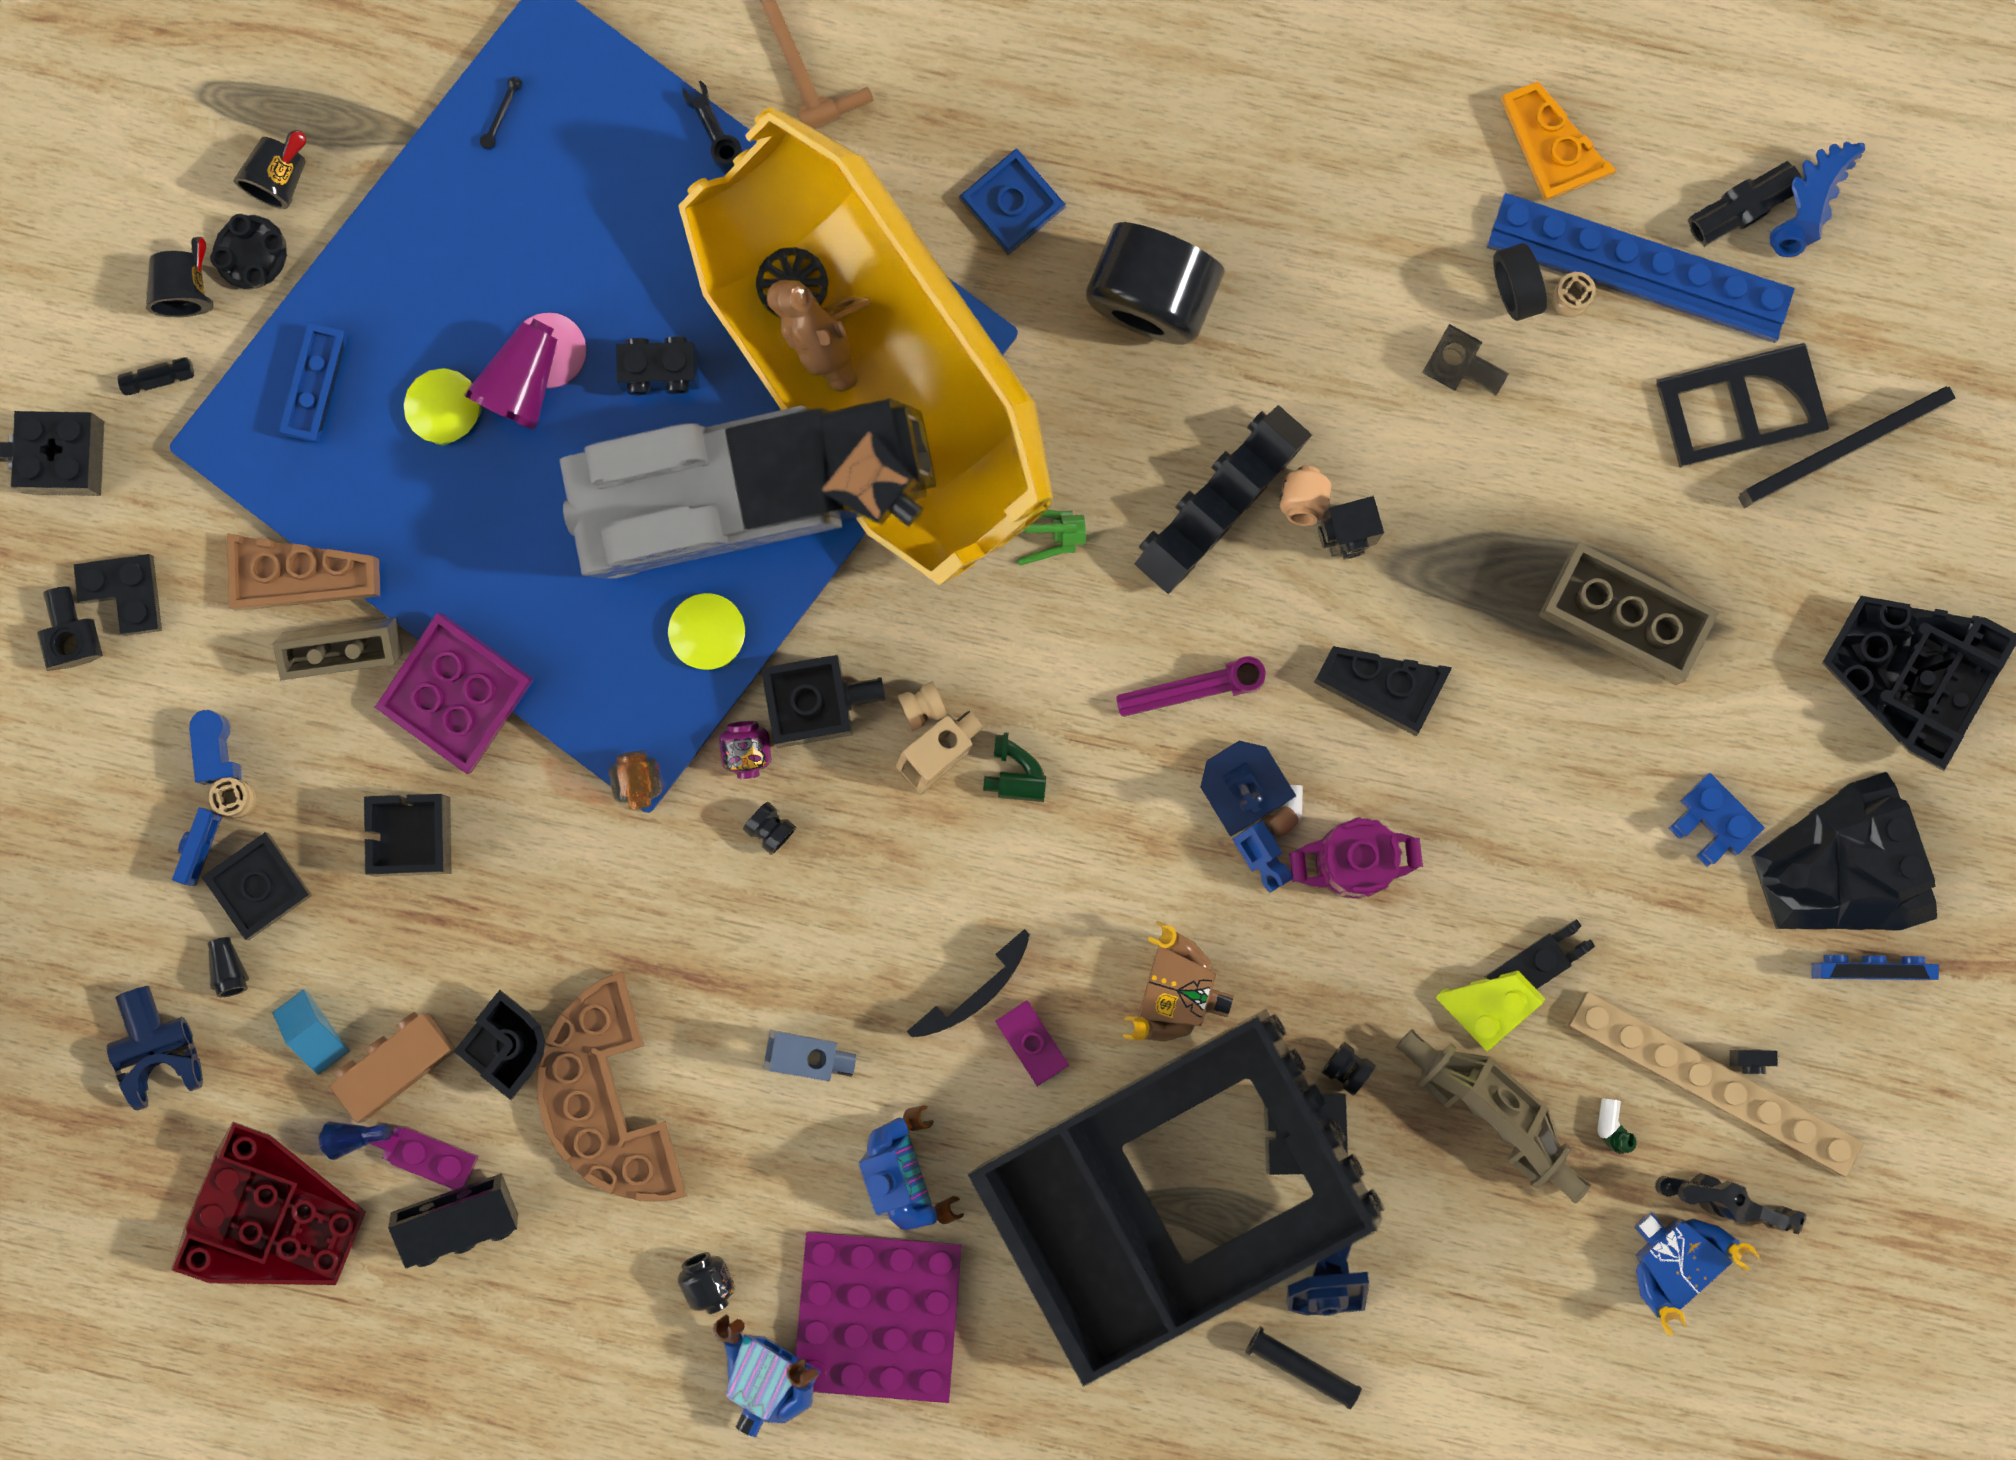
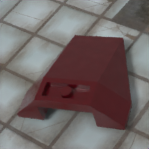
M233 1121L217 1148L185 1224L171 1270L214 1284L336 1285L366 1211L270 1134Z

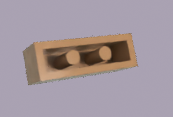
M415 1012L411 1013L396 1025L399 1031L387 1040L384 1036L380 1037L365 1049L368 1055L357 1064L351 1060L334 1073L337 1080L331 1083L329 1087L356 1123L367 1121L454 1053L455 1046L429 1013H421L419 1016Z

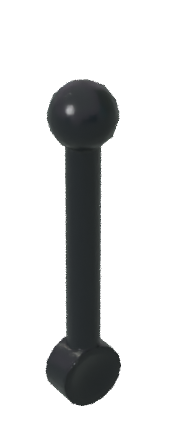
M513 76L508 80L509 89L490 130L480 138V144L486 150H492L496 146V139L494 137L515 92L522 88V80L519 77Z

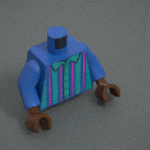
M926 1105L909 1108L904 1112L903 1119L898 1117L873 1130L868 1137L867 1152L859 1161V1167L874 1212L878 1216H889V1219L903 1230L932 1225L936 1221L941 1224H948L964 1216V1213L955 1215L951 1211L950 1204L960 1200L957 1196L945 1199L937 1203L935 1207L932 1206L908 1134V1130H922L933 1125V1120L922 1122L920 1119L921 1111L928 1108Z
M724 1315L714 1323L713 1331L715 1336L724 1342L727 1355L729 1383L726 1392L727 1397L744 1408L736 1424V1429L746 1435L757 1437L764 1421L768 1423H786L809 1409L813 1403V1384L821 1371L807 1363L804 1358L797 1357L767 1337L744 1335L742 1337L740 1333L745 1329L744 1322L736 1319L730 1324L729 1316Z

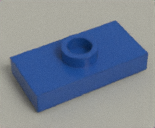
M198 808L190 832L186 831L179 843L178 853L181 856L172 881L188 886L197 885L220 824L221 814L205 808Z

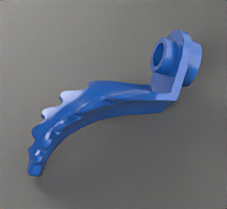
M1846 141L1843 143V148H1840L1837 144H1832L1829 147V154L1820 149L1816 152L1818 165L1805 160L1802 165L1805 178L1795 177L1792 181V190L1797 206L1796 216L1774 228L1769 236L1770 245L1779 256L1795 257L1801 254L1806 246L1821 239L1822 227L1832 217V209L1829 202L1838 197L1840 193L1837 183L1846 180L1848 177L1846 170L1853 169L1856 166L1854 160L1862 157V153L1865 151L1864 143L1851 144Z

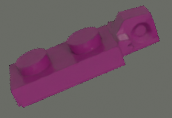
M395 1125L392 1133L378 1127H372L366 1143L385 1150L382 1159L389 1161L390 1164L453 1190L467 1186L478 1159V1155L409 1127L403 1128Z

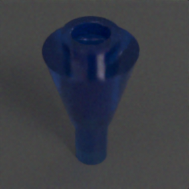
M329 1121L325 1123L320 1132L319 1146L329 1159L337 1160L371 1142L389 1140L391 1129L387 1124L366 1127Z

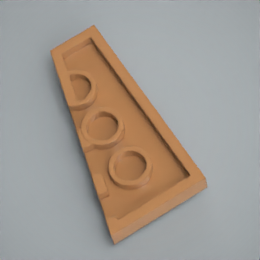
M227 533L229 608L239 611L380 597L379 559L374 556L332 549L312 548L306 545L287 544Z

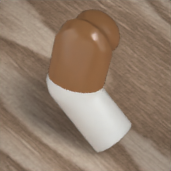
M1290 785L1297 797L1284 804L1274 815L1268 814L1263 819V822L1273 835L1275 834L1277 837L1284 836L1301 821L1303 786Z

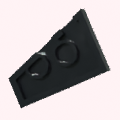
M1333 646L1314 683L1417 736L1452 667L1438 665V667L1418 664V661L1404 659L1401 661L1380 657L1379 654Z

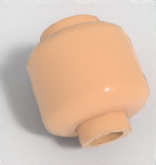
M1301 466L1298 470L1288 473L1282 482L1280 510L1294 524L1302 526L1316 524L1318 520L1323 519L1330 506L1331 481L1321 474L1318 468L1313 466Z

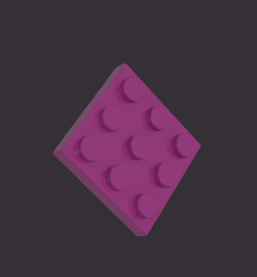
M441 612L436 613L374 708L461 771L470 774L534 679Z

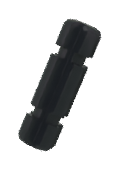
M182 357L172 360V364L164 362L138 369L136 374L132 371L120 374L117 377L118 385L121 392L128 396L139 393L141 388L147 391L173 384L175 379L180 381L191 379L194 377V369L190 359Z

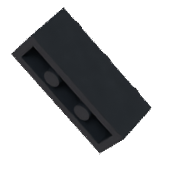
M501 1173L393 1211L390 1214L388 1229L405 1269L415 1265L425 1267L434 1263L443 1255L452 1252L462 1254L474 1248L477 1243L489 1239L499 1241L508 1237L514 1230H517L518 1212Z

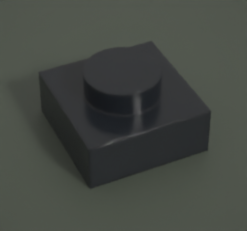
M1730 1050V1066H1742V1074H1766V1066H1778V1051Z

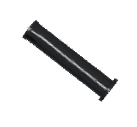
M1258 1327L1246 1348L1245 1353L1247 1355L1253 1353L1346 1406L1349 1410L1354 1406L1362 1387L1356 1386L1263 1332V1327Z

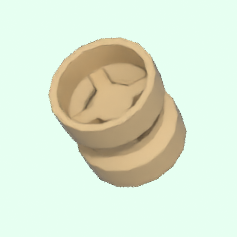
M1583 272L1566 274L1552 293L1554 309L1565 317L1581 315L1592 303L1596 295L1594 281Z
M933 681L922 685L921 690L916 694L905 692L898 695L912 731L923 727L927 719L940 720L947 716Z
M230 777L216 781L210 788L208 795L209 803L214 811L232 818L247 816L256 804V793L252 786L247 782Z

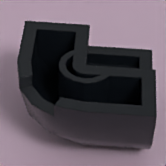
M499 990L475 1019L477 1023L453 1052L477 1070L483 1079L509 1100H512L541 1062L544 1056L545 1038L541 1026L535 1018L502 990Z

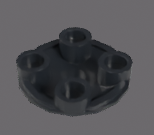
M236 214L230 218L229 222L217 234L210 256L211 263L217 268L220 276L232 286L245 290L261 288L274 281L283 270L287 257L286 240L281 230L269 219L257 215Z

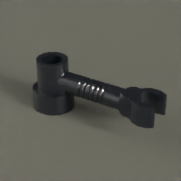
M699 80L702 95L699 98H691L687 90L683 88V96L686 104L695 109L712 141L711 155L714 163L720 167L722 172L727 174L734 166V158L742 153L740 142L735 137L725 135L710 106L707 87Z

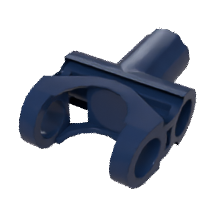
M150 986L136 988L116 996L115 998L128 1036L108 1043L107 1054L110 1064H112L115 1070L119 1087L129 1105L135 1111L148 1107L149 1102L146 1091L148 1090L149 1074L154 1067L161 1063L171 1066L177 1075L182 1077L189 1091L201 1088L203 1085V1075L200 1058H198L193 1042L192 1031L185 1018L179 1017L162 1024ZM187 1045L190 1047V1049L184 1051L185 1056L172 1053L165 1054ZM135 1065L130 1072H121V1069Z

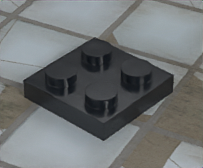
M264 832L202 876L206 885L245 940L252 939L312 896L271 835L267 832Z

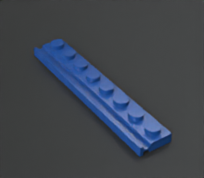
M1505 193L1502 198L1486 248L1498 251L1525 243L1532 250L1538 265L1565 274L1583 272L1589 275L1595 284L1774 343L1779 339V333L1784 324L1795 290L1793 287Z

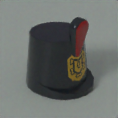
M293 130L288 133L285 144L269 137H261L233 179L234 183L241 190L267 205L278 209H287L293 200L294 191L306 163L305 158L298 153L306 144L305 134L300 130Z
M203 237L192 238V253L185 251H163L150 256L146 309L148 312L164 317H190L207 313L213 309V301L205 296L201 266L206 251V242Z

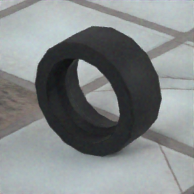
M1520 243L1496 251L1493 256L1495 278L1502 301L1511 318L1519 321L1544 313L1547 308L1546 289L1538 262L1530 247L1525 243Z

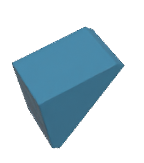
M305 989L272 1012L285 1043L317 1075L350 1052L349 1048Z

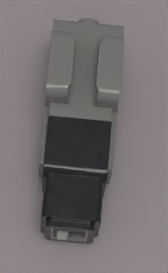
M892 398L834 411L799 406L710 427H703L697 424L667 427L585 447V452L563 457L559 459L567 501L563 505V513L568 531L575 537L582 576L603 579L620 578L637 574L640 571L841 528L842 521L855 519L863 515L824 494L820 489L868 430L876 434L916 479L917 483L907 495L913 500L926 498V489L936 487V480L922 413L920 410Z

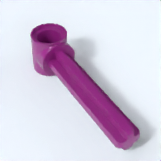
M1245 656L1225 663L1226 669L1119 694L1116 699L1119 713L1121 716L1126 717L1232 691L1233 696L1251 694L1263 686L1266 676L1265 667L1257 658ZM1244 665H1252L1258 670L1259 679L1253 685H1243L1237 679V671Z

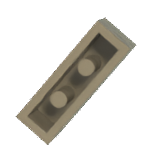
M396 616L283 632L272 643L280 681L395 665L403 654Z

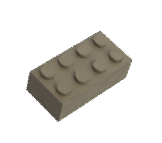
M1579 542L1571 549L1538 617L1676 686L1686 680L1719 611Z

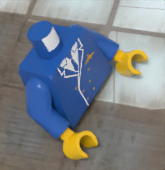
M1650 1212L1634 1227L1648 1242L1636 1254L1640 1262L1636 1268L1639 1293L1655 1316L1661 1318L1662 1328L1668 1336H1673L1672 1329L1667 1325L1670 1320L1677 1319L1686 1328L1685 1317L1680 1310L1733 1263L1729 1257H1733L1735 1263L1743 1271L1750 1270L1745 1263L1741 1262V1257L1745 1253H1752L1755 1257L1759 1258L1758 1252L1752 1245L1748 1243L1740 1244L1738 1239L1721 1227L1694 1218L1685 1222L1675 1219L1665 1227Z

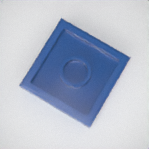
M1017 148L959 195V200L1007 255L1011 254L1066 208V204Z

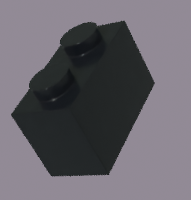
M1374 496L1328 508L1321 520L1322 526H1318L1322 547L1324 549L1329 548L1332 557L1342 554L1343 560L1365 554V549L1376 545L1384 534Z

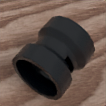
M767 801L746 822L743 830L750 837L762 839V848L770 855H773L789 839L797 827L788 819L780 820V817L777 815V809Z
M1343 1042L1328 1060L1321 1073L1329 1079L1340 1081L1343 1084V1089L1354 1096L1370 1077L1376 1065L1367 1058H1359L1355 1055L1354 1048Z

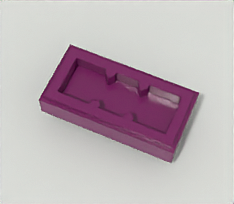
M1028 1000L995 1021L1036 1086H1039L1069 1066V1063Z

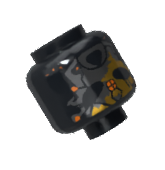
M709 1252L697 1254L686 1260L681 1266L683 1270L680 1272L677 1281L690 1308L695 1311L706 1310L707 1314H713L727 1307L729 1304L727 1299L734 1293L735 1283L724 1260L719 1256H711Z

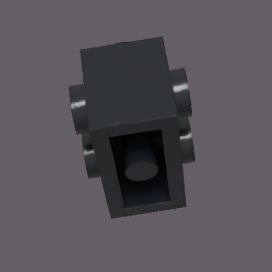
M667 337L664 339V343H649V339L630 338L626 340V344H616L617 383L623 392H627L629 395L641 396L650 394V391L666 390L668 394H685L689 392V389H699L698 351L694 342H688L687 338Z

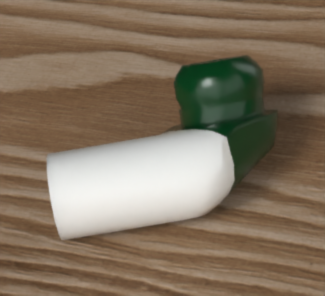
M1602 1098L1597 1126L1598 1135L1612 1151L1618 1154L1631 1153L1636 1148L1637 1140L1633 1133H1628L1618 1122L1621 1101Z

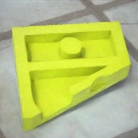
M1519 971L1502 974L1498 978L1491 980L1482 979L1474 981L1470 985L1451 990L1449 988L1442 989L1435 997L1487 1052L1545 1001V998Z

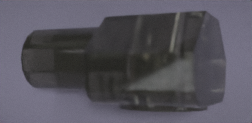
M1451 324L1447 326L1422 371L1423 374L1456 391L1461 380L1465 379L1494 396H1497L1509 375L1505 370L1476 355L1482 341ZM1449 349L1457 351L1461 356L1462 362L1458 365L1448 364L1443 358V351Z

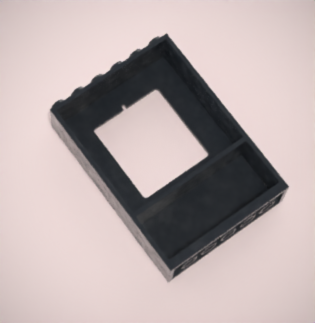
M1267 1009L1260 1011L995 1156L968 1174L1083 1387L1376 1232L1382 1221L1381 1212L1384 1211V1206L1374 1189L1367 1191L1361 1177L1365 1173L1359 1160L1354 1154L1347 1155L1342 1146V1141L1345 1140L1340 1126L1334 1118L1328 1121L1322 1110V1106L1326 1105L1320 1090L1315 1084L1308 1085L1302 1071L1306 1070L1301 1056L1295 1048L1289 1051L1283 1040V1036L1287 1033L1281 1020L1276 1014L1270 1016ZM1244 1079H1249L1255 1086L1280 1133L1286 1130L1290 1133V1135L1284 1138V1141L1311 1187L1313 1196L1204 1255L1186 1262L1181 1257L1126 1157L1123 1146Z

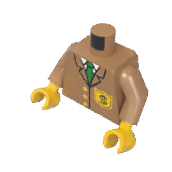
M1157 921L1155 923L1162 928V936L1159 939L1148 937L1150 943L1159 947L1156 951L1138 1017H1125V1020L1132 1021L1135 1025L1134 1032L1131 1035L1123 1034L1125 1039H1146L1166 1042L1190 1035L1195 1026L1202 1025L1205 1012L1226 1018L1230 1012L1234 995L1212 989L1216 973L1211 971V960L1194 941L1177 933L1172 926Z

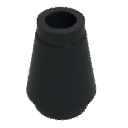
M223 937L210 941L207 944L209 949L210 988L215 990L219 998L238 995L248 989L246 981L249 980V977L232 945L231 938Z

